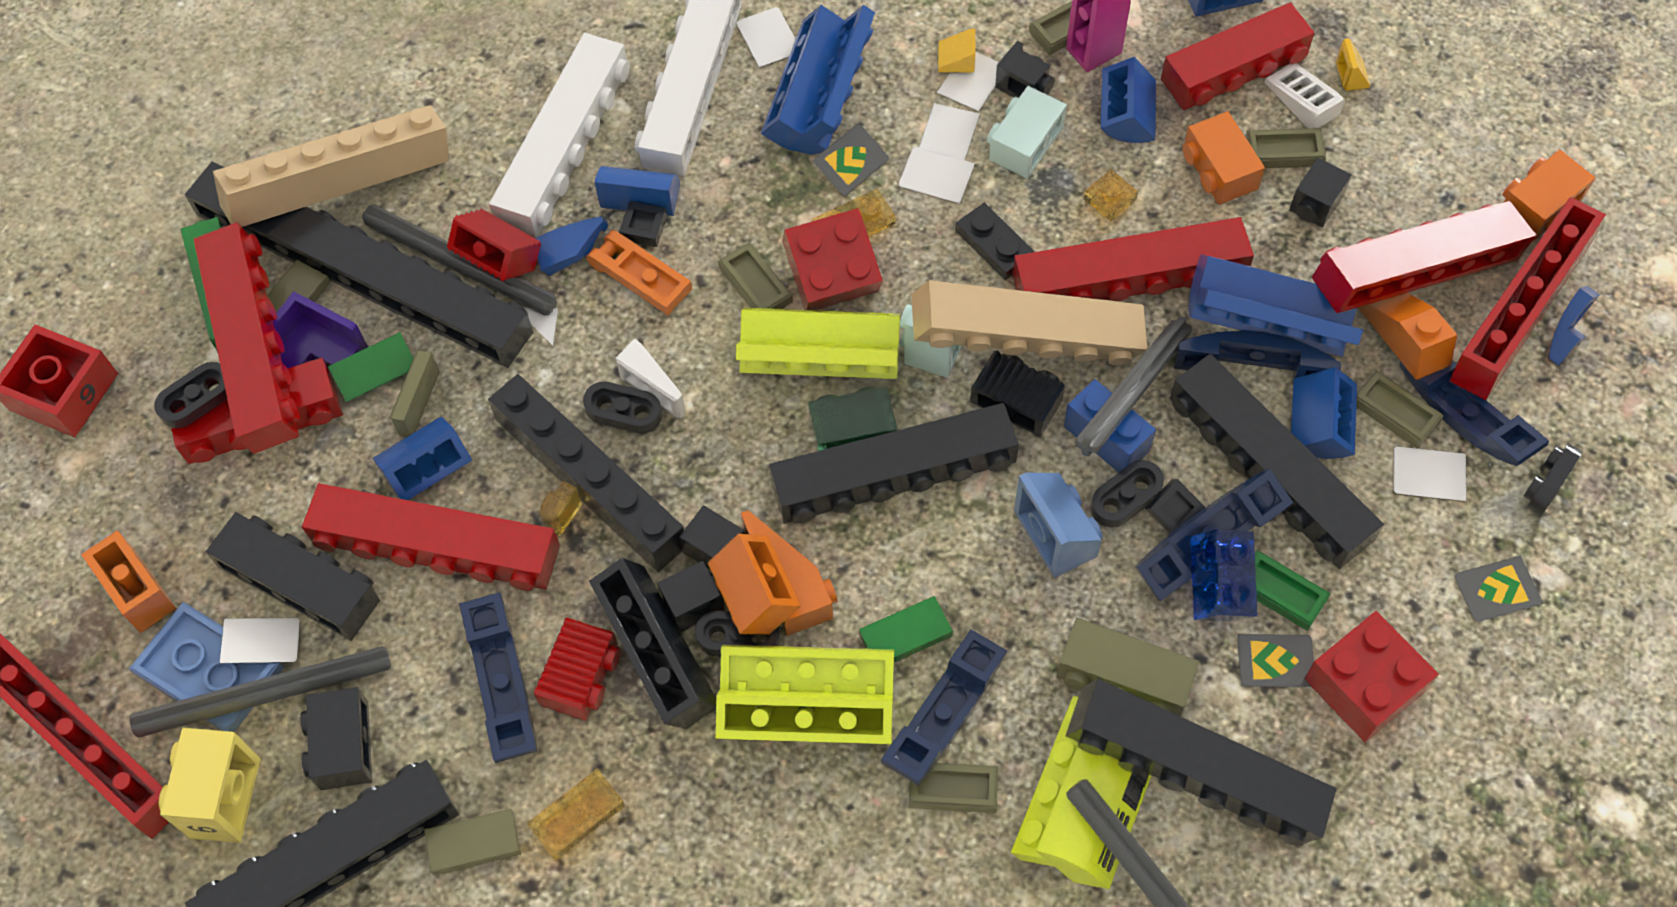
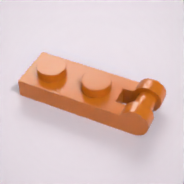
M611 230L604 237L605 243L599 249L593 248L586 256L588 263L595 270L605 272L667 316L692 290V283L689 279L615 230ZM615 253L620 254L615 260L612 258Z

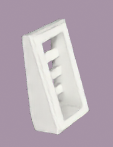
M1296 63L1284 67L1265 79V84L1307 128H1320L1341 114L1345 99L1334 89ZM1290 76L1294 78V80L1287 84L1282 82ZM1298 85H1301L1303 87L1298 91L1293 90V88L1297 87ZM1308 93L1311 95V97L1307 99L1303 97Z
M636 339L632 340L616 357L620 379L633 388L651 392L659 399L663 409L676 418L681 419L686 414L681 392L643 345Z

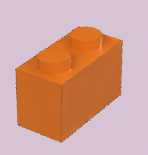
M1229 111L1188 126L1185 142L1182 146L1184 157L1190 165H1194L1200 174L1203 188L1207 193L1213 195L1218 205L1259 189L1265 167Z
M1559 149L1550 158L1541 157L1528 171V176L1523 180L1519 178L1513 180L1504 190L1502 196L1506 198L1504 202L1510 201L1535 232L1537 235L1533 240L1535 241L1549 228L1569 197L1578 201L1584 199L1596 177Z
M118 530L81 554L122 615L140 633L177 609L139 554Z
M737 534L708 562L715 578L716 586L725 600L732 621L737 627L739 634L770 635L801 607L768 536Z

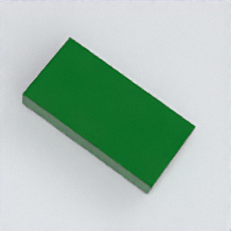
M399 332L328 366L345 401L348 402L407 373L414 358Z
M1258 550L1234 586L1306 631L1309 630L1331 595L1328 591Z
M933 596L860 628L859 636L866 649L894 650L895 663L953 637V630L938 601Z

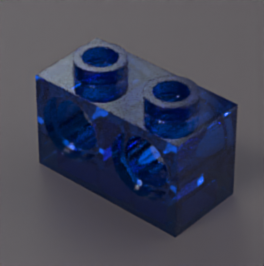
M1213 530L1191 536L1194 620L1232 622L1258 617L1254 531Z

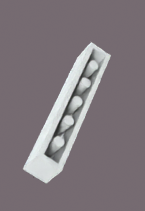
M685 0L686 11L684 16L679 15L676 22L674 44L670 43L667 47L665 71L659 72L656 79L655 99L647 104L644 131L639 130L636 136L635 152L640 155L642 169L685 177L742 7V0Z
M584 32L489 203L494 216L535 238L538 236L543 225L547 226L553 215V206L558 197L563 196L567 191L569 177L574 167H579L582 163L585 147L589 139L597 135L603 113L612 107L617 87L620 82H625L628 77L630 62L627 61L624 44Z

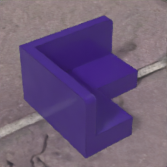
M294 291L276 312L277 319L273 321V324L284 345L285 351L280 355L282 363L287 368L322 357L328 367L368 348L357 324Z

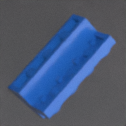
M820 5L803 19L760 134L785 149L805 154H819L829 147L833 133L838 129L843 118L840 114L843 104L852 93L853 86L851 82L853 76L863 62L861 53L873 33V28L870 27L875 15L873 10L862 5L844 20Z
M1203 254L1199 256L1189 296L1188 312L1191 318L1240 331L1264 332L1288 337L1306 343L1323 352L1343 357L1347 342L1359 345L1363 329L1352 326L1357 308L1337 314L1315 283Z

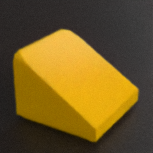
M975 29L965 30L938 42V72H975Z
M1350 38L1344 39L1335 62L1342 87L1345 91L1367 89L1370 87V81L1363 59Z

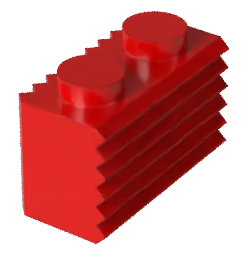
M482 208L479 211L466 212L464 215L461 213L460 216L456 215L452 221L447 243L448 251L453 250L454 254H459L460 258L465 257L466 261L470 260L472 265L476 264L478 268L482 267L483 271L488 270L489 275L494 274L495 278L500 277L501 282L533 272L541 246L539 240Z
M566 617L557 640L554 642V648L551 650L547 664L544 666V671L541 673V678L538 680L537 687L534 690V696L538 704L543 708L587 721L591 709L597 711L602 704L605 695V686L602 685L606 672H613L620 659L621 648L617 647L618 643L614 632Z

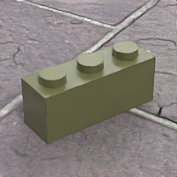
M1076 617L1061 657L1056 677L1063 679L1067 686L1080 691L1082 687L1096 679H1100L1181 716L1200 661Z

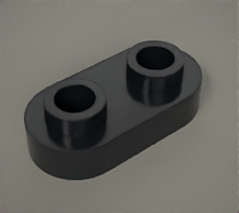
M204 363L158 394L154 403V409L166 426L171 428L186 427L227 399L220 363ZM219 384L216 388L210 390L213 385ZM185 407L182 411L175 413L179 408Z
M603 381L591 385L583 397V404L588 417L599 424L635 433H647L658 427L662 420L660 401L654 394L648 391ZM604 403L611 404L608 409H599L600 405ZM642 412H646L649 414L646 418L643 419L636 418V416Z
M1569 442L1564 449L1557 445L1554 447L1543 464L1545 468L1549 469V472L1544 479L1537 475L1523 495L1530 500L1526 508L1542 516L1578 461L1583 450Z
M1145 460L1129 464L1095 491L1091 502L1093 518L1105 527L1113 528L1125 524L1142 511L1162 490L1164 475L1161 469L1156 464ZM1143 482L1148 488L1144 490L1139 489L1135 486V483ZM1106 505H1113L1118 511L1110 513L1104 507Z
M730 611L708 612L698 620L695 627V635L699 647L703 652L711 656H721L722 645L779 646L780 644L779 626L770 635L762 634L767 637L766 641L756 644L752 639L758 634H739L737 627L732 621ZM715 632L725 634L724 638L720 641L710 639L711 635Z

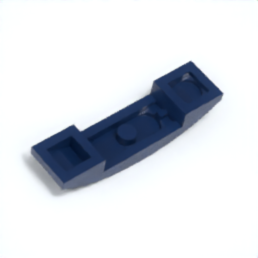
M1223 331L1189 338L1179 343L1174 361V369L1188 371L1211 353L1218 361L1292 370L1293 382L1294 378L1337 367L1341 371V363L1313 346L1288 337L1254 331Z
M1453 360L1451 366L1418 380H1415L1400 361V368L1427 404L1443 414L1442 419L1451 428L1485 453L1508 464L1518 466L1548 446L1549 440L1519 415L1510 420L1487 400L1450 382L1457 365Z
M1266 469L1230 490L1183 523L1142 558L1135 568L1157 600L1162 601L1193 578L1192 572L1254 526L1262 527L1293 504V501L1271 469Z
M501 593L459 603L466 638L472 650L487 719L485 720L494 763L537 752L534 725L525 682Z
M970 630L949 660L947 670L907 727L904 726L882 757L881 763L914 784L919 785L961 730L1007 654V650L977 632Z

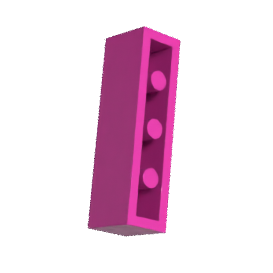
M1072 0L1066 50L1087 73L1122 53L1131 0Z

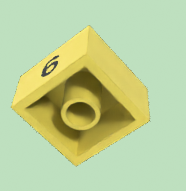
M182 728L179 742L174 743L170 754L172 770L168 785H164L160 793V815L190 839L241 843L261 759L235 732Z

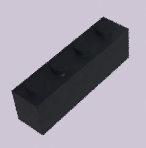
M235 512L205 551L216 566L352 641L380 602L379 597L372 588L374 582L358 570L353 569L351 573L339 568L340 564L338 561L322 551L315 555L305 550L307 546L289 533L281 537L272 532L273 527L260 517L253 515L248 519Z
M620 558L589 580L663 723L687 729L716 709V697L645 566L625 558Z

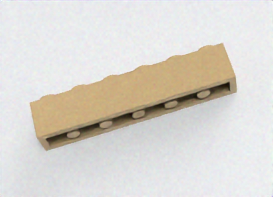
M429 105L213 171L219 204L230 224L238 222L243 227L449 161L447 130L432 106Z
M932 280L927 281L911 294L914 341L929 342L930 346L935 348L963 345L969 351H985L993 348L1003 349V353L1007 355L1033 352L1039 353V357L1046 359L1057 358L1063 355L1073 356L1074 360L1078 362H1089L1096 359L1108 360L1111 365L1129 364L1133 361L1132 358L1148 350L1144 305Z

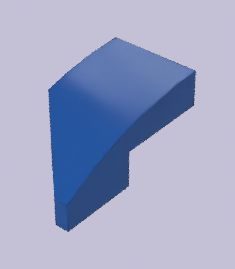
M602 216L562 226L536 237L535 239L541 242L538 254L541 271L550 276L580 261L582 257L586 258L592 251L601 231L606 232L608 228L607 220Z
M1588 285L1579 288L1557 325L1552 339L1549 359L1558 366L1574 347L1586 338L1574 326L1600 296L1599 293Z

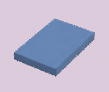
M183 602L130 666L129 670L173 700L180 701L277 675L285 667L280 662L220 663L223 626ZM253 707L210 718L206 721L221 731L235 732Z

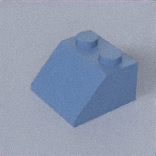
M1026 472L1020 475L1018 479L1014 512L1054 578L1098 557L1103 538L1102 532L1096 520L1092 517L1087 518L1080 507L1082 502L1076 488L1072 484L1067 485L1060 473Z

